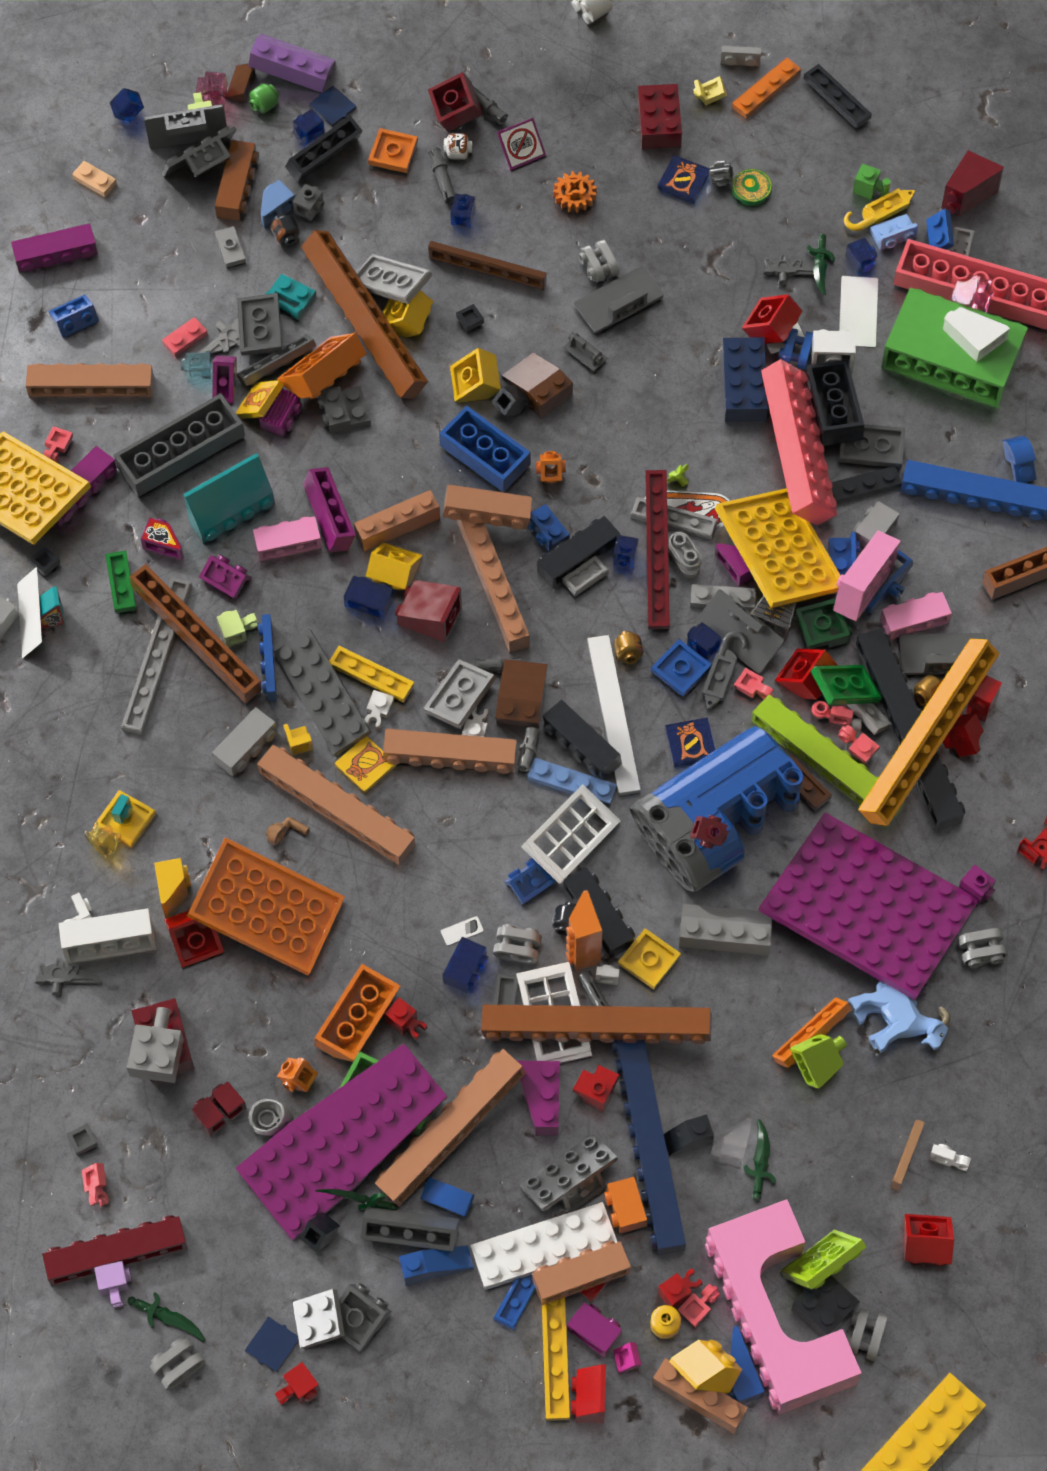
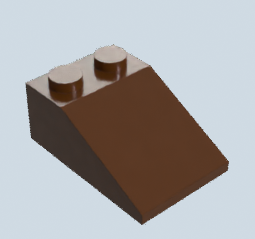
M535 353L530 354L501 375L509 386H517L530 399L527 404L540 418L573 396V382L558 367Z
M504 660L496 708V723L540 728L548 664Z

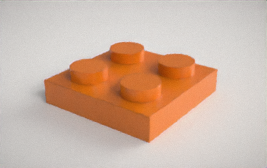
M379 128L368 164L407 173L418 143V136Z

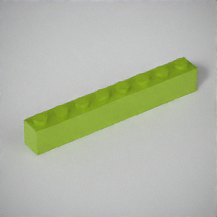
M769 694L752 712L751 721L755 725L768 732L778 743L861 806L878 780V776L875 777L871 774L864 764H858L853 760L847 751L840 750L829 737L822 736L815 726L804 722L797 712L786 708L780 699L774 698ZM904 800L903 804L901 805V807L899 808V810L897 811V813L895 814V816L893 817V819H894V818L899 814V812L903 809L905 800Z

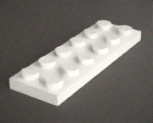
M601 1202L472 1244L470 1248L484 1289L488 1290L512 1282L517 1278L530 1276L538 1267L543 1265L550 1267L556 1265L560 1259L565 1257L573 1259L580 1256L579 1254L585 1250L592 1249L595 1251L610 1241L617 1243V1239L604 1204Z

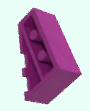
M516 1060L527 1073L519 1081V1085L535 1135L558 1136L560 1061Z

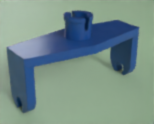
M898 550L896 559L902 562L903 565L866 607L865 610L870 614L890 594L898 599L900 597L899 593L902 595L905 590L899 583L912 568L913 560L900 550Z

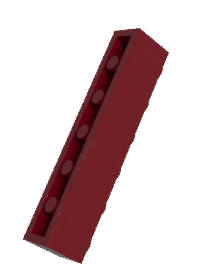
M170 1215L163 1217L159 1222H144L139 1224L137 1228L130 1230L129 1228H122L117 1230L115 1234L108 1236L100 1234L93 1237V1240L75 1241L68 1247H52L46 1253H42L48 1281L51 1286L94 1275L95 1267L120 1261L123 1262L124 1266L182 1251L188 1249L180 1217Z

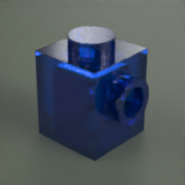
M123 88L109 102L114 117L127 122H131L144 108L139 92Z
M313 109L297 116L293 120V134L297 140H301L305 145H308L325 133L324 121Z
M455 193L450 213L451 225L471 228L476 208L475 196Z
M863 237L847 245L845 256L855 272L859 274L873 269L878 255L874 246H870L867 239Z
M623 535L617 536L613 553V565L634 569L639 538Z
M701 622L697 627L693 626L689 630L687 645L704 659L708 660L719 649L722 637Z

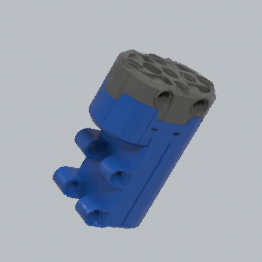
M754 726L633 803V806L629 809L638 830L662 865L669 870L682 887L688 891L697 892L744 860L745 846L733 825L739 823L749 835H758L764 827L765 819L763 814L766 811L768 802L774 799L779 807L786 812H793L798 808L799 790L802 787L803 773L768 732ZM790 778L796 779L798 782L793 783ZM790 796L795 800L787 801L785 797ZM709 815L721 818V823L728 825L726 829L728 836L726 841L721 844V847L713 846V849L700 846V841L690 838L697 816L708 818ZM757 820L759 824L753 825L749 821Z

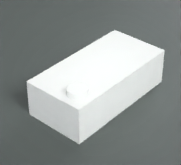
M148 908L80 920L67 919L62 923H58L61 948L67 964L157 950L154 927Z

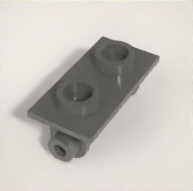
M572 332L568 336L570 341L563 347L593 372L608 359L578 333L574 334Z

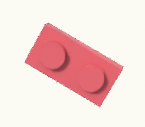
M194 317L162 339V342L177 357L207 336L208 333L204 326Z

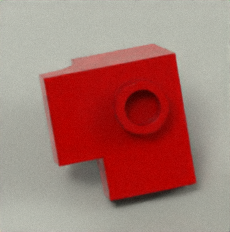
M976 713L960 715L943 741L945 749L955 748L958 757L975 755L980 751L979 738L984 730Z
M598 1065L594 1074L583 1069L573 1088V1092L583 1099V1103L604 1113L614 1094L619 1074L601 1065Z

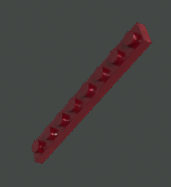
M645 470L648 629H670L667 470Z

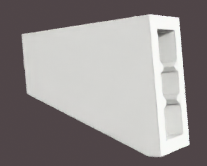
M962 307L955 311H950L945 316L943 330L976 362L1008 339L1010 330L1007 325Z

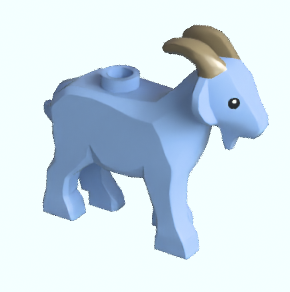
M882 982L877 984L876 992L864 993L848 999L854 1008L853 1016L859 1026L865 1022L866 1016L871 1013H881L888 1024L885 1029L869 1036L868 1039L874 1050L879 1049L880 1053L884 1052L888 1045L898 1038H911L927 1034V1038L921 1043L928 1044L933 1050H937L947 1036L951 1019L949 1012L945 1008L939 1007L940 1012L938 1015L942 1021L925 1017L917 1010L916 1000Z

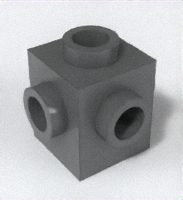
M305 184L295 194L293 200L294 213L312 221L317 212H321L324 207L323 192L317 187Z

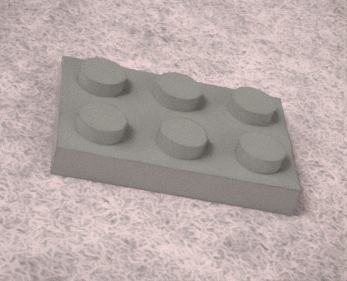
M458 659L423 709L426 714L461 729L496 680L495 676Z

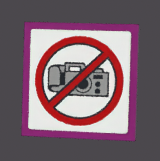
M533 117L497 132L510 170L546 156Z

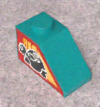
M57 586L39 597L41 629L65 625L62 602Z

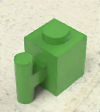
M862 163L854 180L853 193L872 199L875 191L881 193L880 196L883 197L889 193L891 181L889 178H884L881 181V170Z

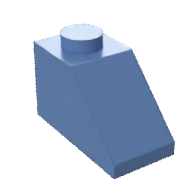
M280 180L268 185L263 191L261 222L264 228L272 224L274 217L287 213L293 209L295 196Z

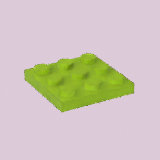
M834 1229L780 1270V1272L787 1280L809 1289H816L825 1283V1279L831 1274L834 1275L843 1269V1265L848 1261L857 1259L862 1254L861 1251L867 1246L862 1239Z

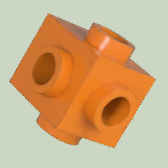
M547 451L544 454H540V461H536V474H540L541 482L555 483L562 481V473H566L565 460H561V454H557L555 451Z
M288 1058L282 1064L277 1077L283 1082L282 1085L291 1092L295 1090L307 1092L317 1077L318 1072L303 1058Z

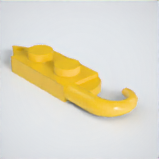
M898 188L865 205L862 211L863 221L857 224L851 223L849 217L852 215V212L850 211L844 217V224L852 231H861L873 224H878L908 208L915 190H900Z

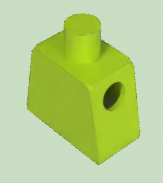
M819 1034L789 1049L806 1084L819 1089L843 1066V1060L839 1052L845 1049L847 1044L841 1036L832 1039L829 1036Z

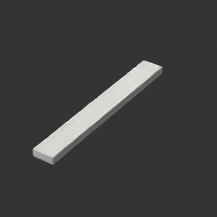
M609 635L588 638L587 642L607 741L620 753L622 765L614 771L618 795L640 793V785Z

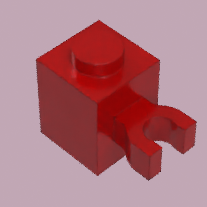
M400 997L384 1013L386 1024L402 1036L409 1030L410 1035L416 1041L419 1038V1034L414 1030L420 1027L425 1031L428 1028L427 1024L423 1021L417 1020V1010Z
M692 1268L686 1272L683 1279L676 1273L658 1286V1295L666 1305L677 1309L691 1296L692 1291L690 1289H697L703 1284L701 1279L697 1280V1282L689 1280L695 1274Z
M301 1362L283 1375L287 1386L275 1393L276 1399L281 1406L294 1395L302 1404L304 1401L308 1403L318 1396L317 1392L320 1391V1387L304 1363Z

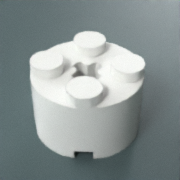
M573 0L571 2L576 12L581 11L583 13L582 17L587 24L594 22L613 8L611 0Z

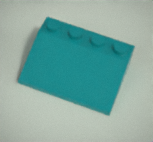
M257 453L183 494L189 524L202 543L214 540L222 532L233 529L238 523L251 519L254 514L261 510H267L275 503L273 490Z

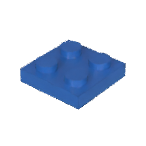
M678 639L651 667V672L684 697L711 669L712 664L682 640Z

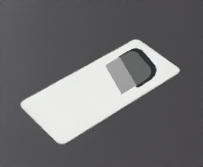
M477 916L441 930L446 945L483 932L482 925Z

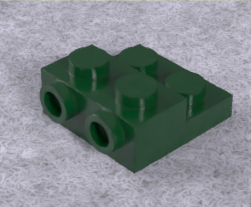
M836 598L795 610L808 649L825 645L831 648L849 643L852 629L849 623L846 624L845 616L833 611Z

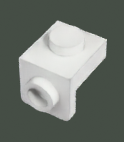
M80 893L71 896L79 914L72 919L91 918L89 911L92 908L87 898L82 899Z

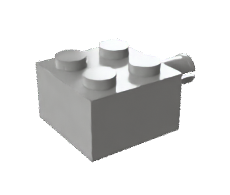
M158 1007L154 1026L135 1025L127 1071L130 1077L175 1083L184 1039L181 1031L167 1029L171 1010Z

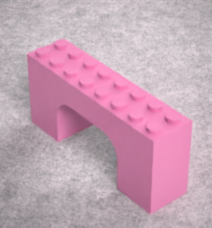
M786 1199L709 1228L708 1236L706 1237L707 1243L704 1244L709 1257L713 1256L716 1264L713 1265L715 1274L718 1279L722 1278L724 1286L722 1289L727 1300L731 1299L733 1317L736 1322L740 1321L742 1330H740L745 1344L749 1343L751 1352L749 1354L754 1366L758 1365L761 1373L758 1376L763 1388L767 1387L770 1395L767 1397L772 1410L776 1409L778 1415L858 1385L862 1373L843 1329L809 1342H798L790 1339L782 1331L761 1282L760 1276L766 1269L803 1254L805 1240L788 1200Z

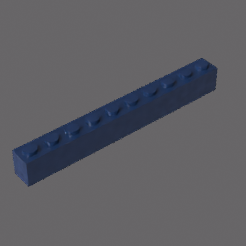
M614 1040L611 1042L613 1052L618 1054V1060H615L617 1074H622L623 1081H619L621 1095L626 1094L627 1100L624 1103V1111L626 1117L630 1116L631 1124L628 1125L629 1136L634 1138L636 1145L632 1146L634 1160H639L640 1168H637L638 1181L643 1182L644 1190H641L643 1204L648 1205L649 1212H645L647 1226H652L653 1234L650 1235L652 1249L656 1248L657 1255L685 1251L686 1242L645 1040H637L635 1043Z

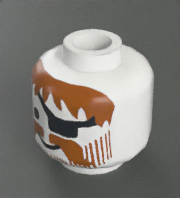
M451 133L447 138H444V154H447L449 159L465 160L468 157V153H472V141H468L466 134Z

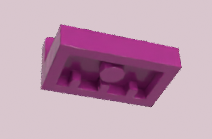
M221 554L218 557L210 555L199 578L231 597L237 598L245 581L251 580L252 576L246 574L248 570L238 564L234 567L229 564L230 559Z

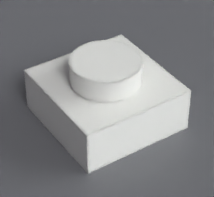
M611 965L597 966L596 983L618 985L619 969H615Z

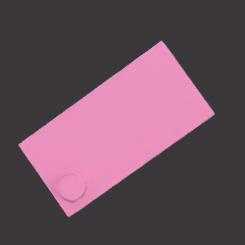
M879 530L875 533L847 573L839 577L836 585L839 589L833 611L854 621L858 620L893 572L900 540Z

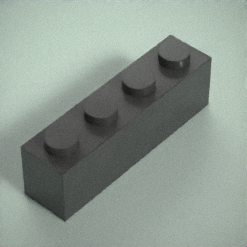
M366 1207L362 1220L361 1239L454 1251L459 1219Z

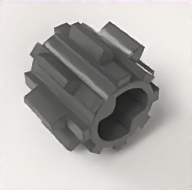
M717 161L714 165L710 166L709 174L712 184L726 186L729 182L733 181L734 173L731 163Z

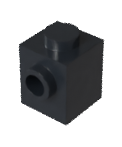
M503 386L492 403L504 416L519 415L530 399L517 386Z
M321 1212L307 1222L299 1239L318 1252L331 1243L340 1225Z

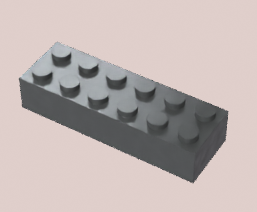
M220 393L113 454L116 467L135 494L140 497L244 437L243 422Z

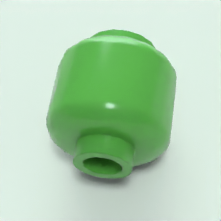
M261 84L250 92L249 105L254 111L267 113L278 104L279 94L273 85Z

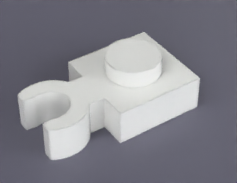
M376 690L373 691L366 708L367 712L371 713L365 717L367 725L371 721H376V730L381 728V717H388L394 703V696Z
M476 706L472 712L473 720H466L462 735L485 737L488 723H484V721L488 718V709H485L482 715H477Z
M934 1144L929 1160L949 1167L953 1165L960 1170L967 1171L971 1158L957 1155L947 1145Z

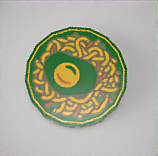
M750 168L742 170L733 179V195L744 205H760L771 195V179L765 172L759 169Z

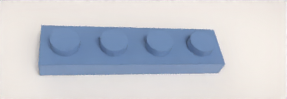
M534 758L527 776V780L569 794H573L580 786L584 785L604 805L609 807L617 790V784L538 758Z

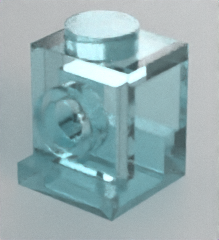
M206 351V353H186L185 358H181V371H185L186 379H211L212 359L210 351Z

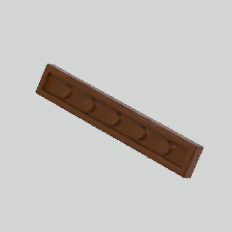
M434 241L429 243L428 250L429 258L539 289H545L546 272Z

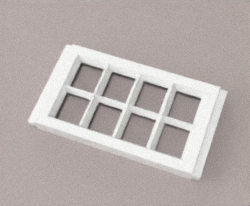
M582 785L521 847L560 884L621 820L591 791ZM579 799H582L592 809L584 818L572 808ZM567 811L571 812L580 821L572 830L560 820ZM594 813L607 823L599 833L586 822ZM555 823L568 833L560 842L547 832ZM582 825L595 836L587 845L575 835ZM543 835L556 846L548 855L535 844ZM571 837L583 848L575 857L563 847ZM559 849L571 860L563 870L551 859Z
M569 962L516 973L523 1005H532L531 1003L547 999L549 1005H554L552 998L569 995L571 1006H580ZM564 976L567 990L551 993L548 980ZM543 981L546 995L530 998L527 984ZM532 1040L537 1061H560L561 1064L592 1057L589 1042H581V1046L568 1049L564 1048L563 1042H558L559 1051L544 1054L541 1042Z

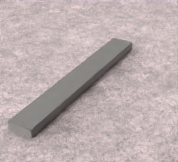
M171 578L168 587L186 604L192 582ZM159 615L121 725L122 731L143 735L176 636V632Z

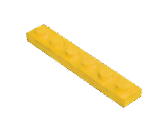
M564 1297L542 1305L546 1421L570 1420L566 1306Z

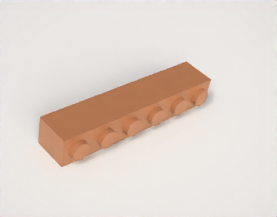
M36 363L34 365H27L26 389L29 397H153L154 374L152 364L147 365L145 363L137 365H127L124 363L117 365H106L103 363L96 365H85L83 363L75 365H65L62 363L44 365Z
M386 729L383 760H387L389 764L393 765L407 763L411 766L431 765L434 768L453 767L456 770L475 769L478 772L489 770L497 771L501 774L514 773L517 740Z

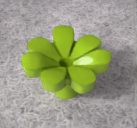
M688 464L680 465L676 471L670 472L667 483L678 481L682 487L687 485L689 481L684 475L689 469Z

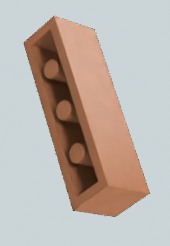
M448 485L445 494L443 517L451 520H465L472 523H485L493 526H506L517 530H527L531 514L532 497Z
M428 490L355 522L356 538L365 552L381 545L383 542H388L440 519V506L431 490Z
M614 1241L607 1242L595 1251L592 1249L585 1250L579 1254L580 1256L573 1259L565 1257L560 1259L556 1265L550 1267L548 1265L538 1267L532 1273V1280L541 1304H548L630 1274L631 1266L621 1241L617 1243Z
M665 1358L653 1377L652 1385L735 1435L747 1414L748 1407L723 1392L696 1390L669 1362L670 1360Z

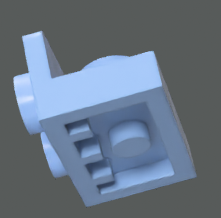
M905 214L870 227L869 232L879 250L892 248L904 241L907 242V239L913 240L917 237L918 225L917 223L912 224L908 215Z

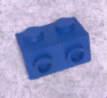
M943 209L926 219L929 245L945 250L953 247L954 239L950 211Z

